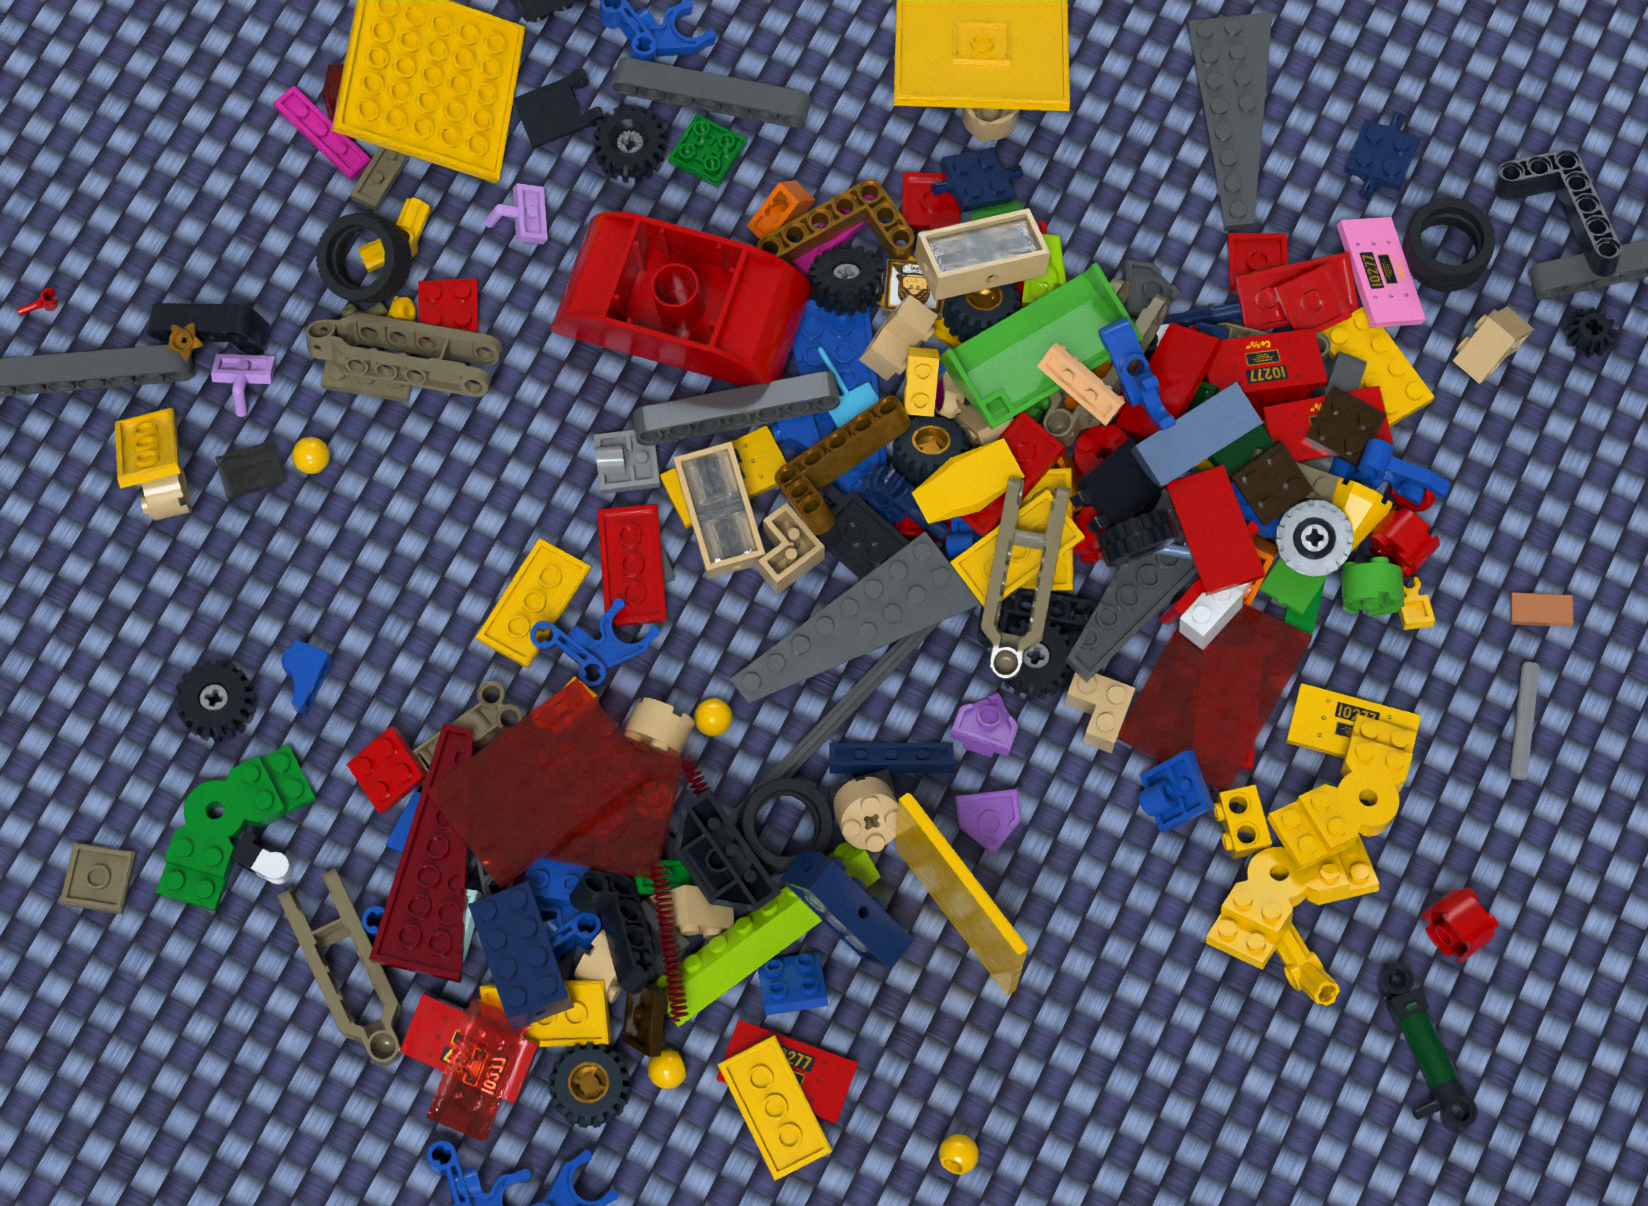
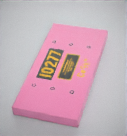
M1392 217L1341 220L1336 226L1345 252L1350 253L1354 280L1370 328L1422 324L1426 318Z

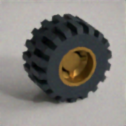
M1010 283L945 298L942 311L945 327L950 328L949 333L953 337L957 335L959 337L958 341L961 343L975 337L1019 310L1020 293L1016 291L1017 285Z
M934 414V417L918 415L915 420L910 418L911 426L909 429L894 439L893 469L896 468L897 473L905 475V481L917 488L951 457L969 451V439L966 436V431L964 428H959V423L956 421L950 422L947 417H936V414Z
M586 1043V1046L580 1047L579 1044L572 1046L573 1050L569 1052L567 1050L561 1054L562 1058L559 1061H555L553 1072L549 1075L550 1086L548 1087L552 1102L561 1116H564L572 1124H578L583 1128H587V1126L597 1128L600 1127V1124H609L616 1115L620 1116L624 1105H627L629 1101L631 1084L626 1066L617 1053L613 1050H608L604 1045L595 1046L593 1043Z

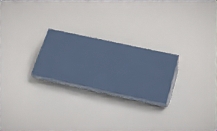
M1235 382L1175 420L1176 425L1163 431L1159 430L1135 445L1130 451L1152 482L1159 487H1163L1263 422L1239 384Z

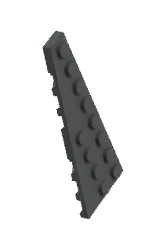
M1271 12L1188 21L1187 25L1224 231L1253 228L1255 222L1272 25Z
M1197 466L1188 470L1195 473L1202 472ZM1165 488L1152 511L1168 509L1179 536L1178 541L1173 544L1184 546L1185 538ZM1153 553L1136 561L1133 560L1129 563L1121 564L1070 650L1065 662L1087 683L1197 573L1193 560Z
M925 531L730 680L747 703L750 704L972 609L980 604V602Z

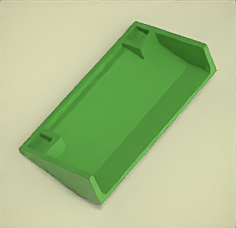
M1096 262L1084 273L956 348H949L939 358L954 384L992 430L1062 389L1037 367L1051 346L1056 342L1060 346L1064 345L1066 347L1065 350L1073 357L1077 356L1078 362H1081L1092 371L1111 360L1100 340L1099 329L1126 317L1130 321L1138 341L1141 342L1144 339Z

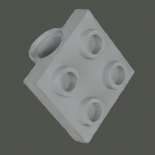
M635 430L594 434L601 494L660 487L656 445L643 446L638 444Z

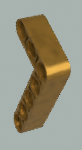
M868 179L762 237L757 243V248L764 251H774L777 253L775 256L790 263L861 222L866 221L892 259L907 260L913 253L914 233L881 184L875 180ZM866 195H873L876 197V199L866 200L863 197ZM841 209H848L851 211V213L841 214L838 211ZM883 217L889 218L891 222L882 223L879 219ZM816 223H824L826 227L819 229L814 227L813 225ZM791 237H799L802 240L800 242L793 243L790 242L788 239ZM903 240L907 245L897 246L894 242Z
M896 396L885 397L782 466L776 472L775 482L789 504L813 534H824L835 524L833 514L818 491L905 433L911 426V420Z

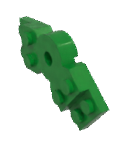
M289 744L262 758L257 755L230 769L226 781L211 780L204 782L189 794L184 805V818L187 825L174 831L164 858L166 865L156 889L157 895L217 912L235 864L230 858L235 849L232 841L242 834L247 824L263 828L317 800ZM224 808V813L220 818H210L214 809Z

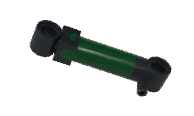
M1391 964L1380 975L1377 984L1378 990L1383 997L1390 1000L1386 1005L1395 1026L1399 1024L1434 1098L1431 1101L1414 1107L1412 1114L1416 1120L1440 1111V1120L1446 1129L1452 1132L1464 1131L1476 1120L1478 1114L1477 1106L1468 1097L1427 1012L1430 1007L1421 988L1410 991L1414 985L1413 972L1404 964ZM1389 976H1398L1403 982V988L1398 989L1391 986ZM1457 1106L1464 1110L1466 1115L1465 1121H1458L1453 1117L1452 1107Z

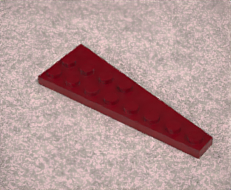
M445 723L442 725L369 956V960L373 963L461 983L463 973L475 733L472 729Z

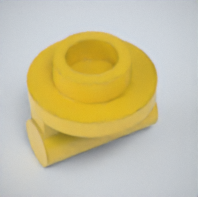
M394 296L387 317L413 322L416 315L413 301L408 297Z

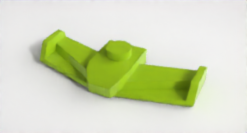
M1042 234L1050 251L1047 273L1045 276L1024 281L1022 306H1028L1067 283L1059 235Z

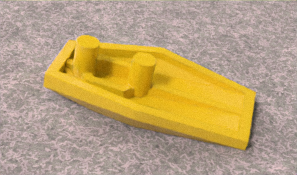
M1003 438L951 457L912 492V495L927 523L931 524L980 512L1006 492L1009 477L1023 479L1025 476Z

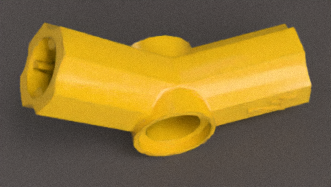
M413 197L406 199L396 223L399 229L406 235L405 237L409 239L411 259L418 252V240L431 212L430 205ZM380 238L357 248L369 273L384 266L385 251Z
M1292 923L1275 949L1284 964L1285 975L1296 991L1303 990L1316 1004L1328 1006L1335 1002L1336 996L1340 992L1338 984L1325 972L1316 954L1309 952Z

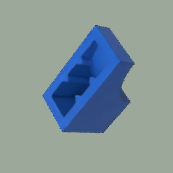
M813 415L776 421L775 424L770 425L775 442L780 441L783 451L790 449L803 453L821 441Z
M295 639L292 647H287L281 662L287 676L294 679L295 688L291 704L296 712L307 716L333 664V660L328 652Z

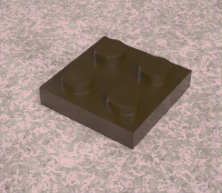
M1333 386L1304 440L1358 468L1368 440L1375 438L1387 414Z
M1280 440L1274 442L1229 475L1263 526H1267L1314 491Z
M647 983L643 990L637 994L626 993L622 1041L648 1057H661V1047L665 1042L663 1024L664 1015L668 1010L665 992Z

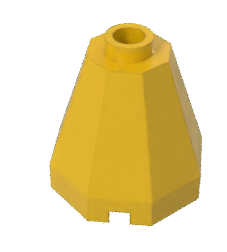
M1339 477L1332 504L1338 506L1347 515L1352 525L1354 537L1352 552L1389 513L1393 503L1388 500L1386 504H1383L1381 501L1384 496L1352 480H1349L1348 484L1344 485L1342 484L1344 478Z

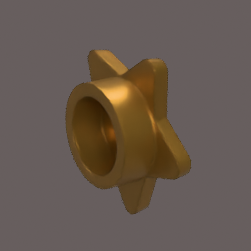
M190 323L184 328L171 325L172 333L167 349L179 352L184 361L190 359L193 349L203 346V343L195 336L196 325ZM183 338H186V343H183Z

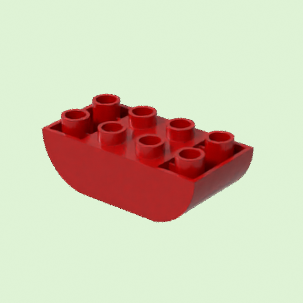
M616 211L602 212L593 216L588 224L550 329L555 334L746 387L761 383L769 385L771 381L781 380L812 288L806 277L795 267L781 258L752 245L639 214Z

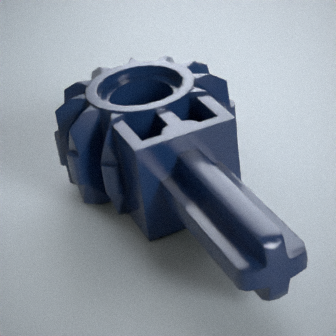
M883 465L881 468L875 466L862 480L860 486L862 491L861 497L867 500L868 505L875 508L877 513L883 512L898 524L907 516L941 541L949 533L950 526L943 521L927 523L912 495L916 488L905 481V475L897 473L896 468L890 470L886 465Z

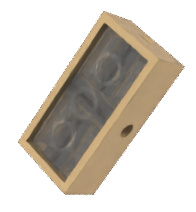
M1028 208L920 232L917 235L915 258L936 301L1045 276L1050 251Z
M732 441L674 457L675 471L707 579L757 566L758 560L765 555Z

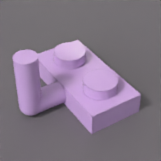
M517 183L513 187L514 206L496 205L485 218L484 223L487 227L492 228L502 216L515 218L516 241L544 244L548 240L544 187Z
M216 354L211 370L212 382L234 383L232 394L237 416L243 417L248 413L244 392L246 383L272 384L276 359L275 356Z

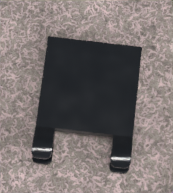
M577 69L563 79L513 99L533 149L582 129L596 127L599 120L604 122L600 107H594L581 115L571 89H580L588 86L589 80L584 69Z

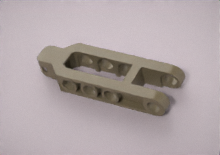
M1115 277L1111 280L1110 285L1124 306L1130 293L1131 284ZM1157 293L1148 308L1142 310L1135 322L1136 328L1144 339L1139 342L1143 353H1145L1165 320L1170 307V299ZM1132 359L1128 363L1127 372L1134 371L1138 364V359ZM1112 365L1106 377L1101 378L1106 386L1110 385L1112 387L1111 390L1119 396L1122 391L1121 382L1114 365ZM1060 389L1049 396L1048 403L1050 409L1043 423L1046 431L1065 447H1069L1081 430L1102 423L1082 405H1078L1075 411L1067 409L1064 402L1069 394L1065 390Z
M360 312L340 320H318L311 323L306 329V342L309 354L317 359L333 361L342 374L472 397H481L488 392L492 379L491 374L488 375L482 369L465 366V363L460 362L491 366L498 362L502 350L500 341L491 335ZM321 327H326L328 331H323ZM366 327H371L375 329L376 332L370 331L366 329ZM394 332H400V333L404 334L405 337H404V336H399V335L395 334ZM423 337H429L434 341H427ZM361 344L431 357L430 359L407 356V353L402 352L395 354L378 351V348L366 349L355 346ZM481 347H487L492 351H485ZM353 360L361 361L363 364L356 363ZM382 365L390 366L392 369L385 368ZM411 370H417L422 374L414 373ZM470 380H475L480 384L472 383Z
M1009 477L981 623L982 631L993 645L990 660L991 670L1000 679L1010 680L1015 678L1021 670L1024 652L1042 641L1070 488L1055 486L1045 535L1016 529L1025 480ZM1013 545L1043 550L1028 632L1022 636L1002 633L998 627Z
M333 868L321 874L340 915L339 919L313 931L293 889L279 894L278 898L339 1031L345 1038L363 1043L368 1054L376 1064L389 1066L398 1061L402 1055L400 1052L401 1043L395 1032L402 1007L382 965L369 960L373 947L336 868ZM349 936L357 949L356 952L370 977L369 980L377 992L384 1009L380 1020L365 1027L356 1025L322 952V949Z

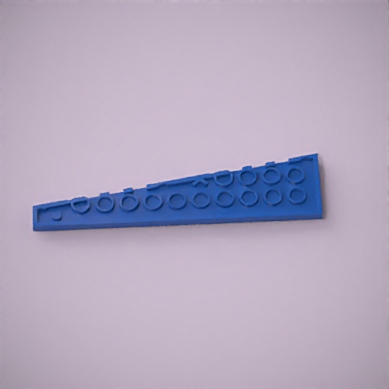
M808 300L792 346L799 375L830 372L818 352V348L822 347L848 391L869 382L879 398L877 373L859 361V358L873 338L869 307H866L867 312L863 314L855 311V316H848V312H843L842 316H837L834 310L829 314L824 311V306L819 308L816 306V301ZM837 384L838 392H839V397H840V396H842V395H844V394H843V392L841 391L840 387H839L838 384ZM828 412L812 414L821 440L838 429ZM885 446L838 477L831 484L845 497L853 491L868 504V501L861 497L862 491L860 486L862 480L875 466L880 468L883 465L887 466ZM881 511L878 512L881 517L894 527L893 519Z

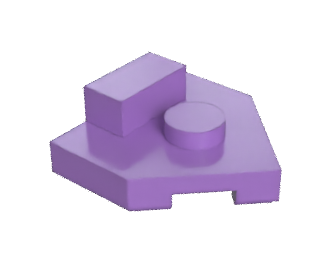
M999 692L987 696L984 700L961 706L952 727L950 738L964 742V749L991 758L994 752L1009 756L1019 726L1005 708L1004 701Z
M1017 789L955 796L958 827L994 855L1021 821Z

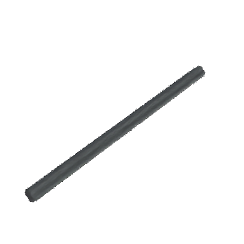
M941 622L899 639L757 787L770 780L791 778ZM768 799L762 806H760L759 810H760L770 799ZM744 800L728 816L736 828L738 813Z

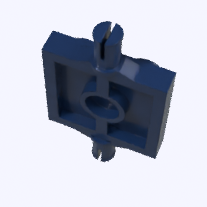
M1394 112L1389 126L1369 120L1364 122L1345 166V173L1359 177L1365 182L1359 193L1362 199L1366 195L1365 200H1370L1376 186H1386L1400 191L1421 139L1400 130L1406 118L1403 113L1399 117V112Z
M994 147L943 157L939 163L944 173L945 181L932 183L931 192H933L934 196L950 193L956 200L961 213L1010 203L1015 198V193L1009 180L1021 178L1023 170L1019 165L1005 169Z

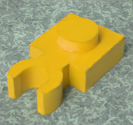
M1414 577L1411 583L1412 588L1404 586L1405 606H1400V611H1398L1403 630L1433 627L1435 623L1428 594L1419 595L1421 582L1418 577Z

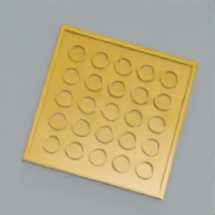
M356 0L331 131L497 183L501 175L526 26L450 0Z

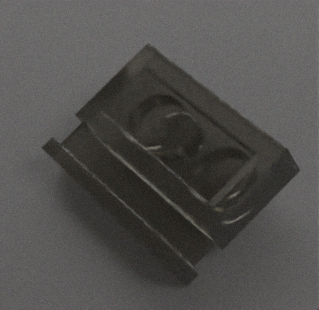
M274 440L215 457L228 500L286 483Z

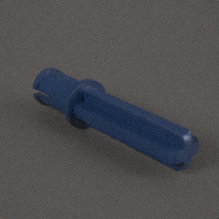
M1238 301L1217 306L1208 304L1207 308L1167 315L1162 325L1174 323L1188 328L1190 325L1196 326L1197 322L1216 325L1217 323L1241 320V308Z

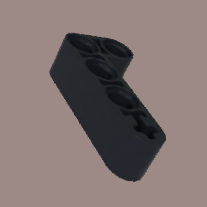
M156 303L152 306L146 334L155 340L169 341L172 333L171 325L184 328L190 323H194L196 325L195 336L201 342H231L242 352L261 355L264 353L270 324L253 308L242 304Z
M1019 588L1003 600L1004 604L1001 606L998 627L1002 633H1005L1006 622L1018 624V621L1025 619L1026 624L1030 623L1032 611L1024 612L1018 606L1021 603L1032 605L1035 596L1034 590ZM1051 594L1046 620L1051 621L1050 626L1053 628L1056 624L1062 628L1061 632L1080 635L1087 623L1083 621V615L1088 614L1090 618L1097 604L1090 600ZM981 605L977 639L984 647L993 648V645L981 629L984 608ZM1058 608L1063 611L1064 615L1053 617L1049 614V610ZM1071 611H1074L1073 620L1069 619Z
M587 871L571 891L569 900L581 912L601 915L617 981L626 992L637 994L643 990L656 973L657 962L635 882L627 875L620 873Z

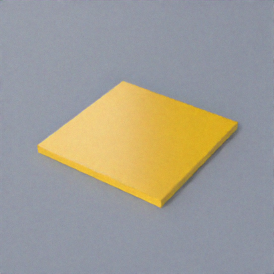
M897 0L894 106L1069 111L1068 0Z
M906 793L899 798L894 848L1004 993L1009 996L1017 989L1028 946L911 793Z

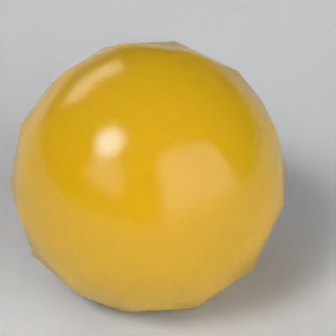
M311 436L302 438L294 445L292 460L296 468L303 473L317 474L328 466L330 451L326 443L319 438Z
M718 698L706 699L701 702L694 713L696 727L707 736H720L728 731L733 720L731 708L726 702Z
M662 1049L661 1057H652L649 1060L647 1067L648 1076L655 1086L662 1089H674L685 1080L686 1070L682 1058L677 1051Z
M954 1134L947 1137L941 1143L939 1159L942 1166L949 1172L963 1175L972 1171L978 1163L979 1150L975 1141L969 1136Z

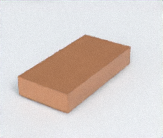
M1512 592L1510 594V625L1572 627L1573 595Z

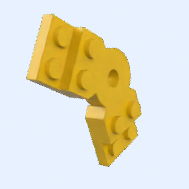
M1357 714L1340 771L1344 778L1338 788L1324 784L1298 796L1296 802L1269 813L1267 817L1269 823L1299 871L1352 847L1358 837V833L1366 837L1375 836L1384 832L1390 826L1399 808L1398 792L1401 791L1407 778L1417 736L1416 732ZM1360 800L1368 801L1371 806L1363 805Z
M1358 834L1352 847L1300 871L1295 866L1285 847H1271L1257 853L1248 865L1247 881L1236 883L1222 904L1221 914L1206 936V944L1263 970L1292 924L1293 907L1299 905L1306 897L1308 901L1321 905L1379 891V881L1360 834Z

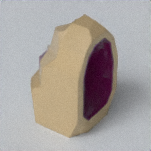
M946 370L939 375L937 380L935 410L937 414L948 419L955 418V415H959L966 408L968 400L954 384Z

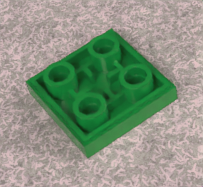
M696 114L668 157V163L718 189L746 146L747 139Z

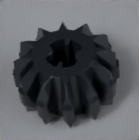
M1594 307L1590 308L1588 313L1584 309L1579 310L1576 316L1570 317L1568 327L1565 330V336L1569 337L1567 347L1576 346V355L1584 351L1587 359L1591 358L1594 353L1599 357L1604 355L1605 351L1611 349L1614 345L1613 339L1617 335V330L1612 328L1614 319H1605L1606 310L1601 312L1600 315L1596 314Z

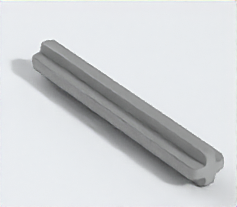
M1524 662L1521 668L1509 774L1512 779L1525 780L1528 776L1540 669L1539 664L1534 662Z

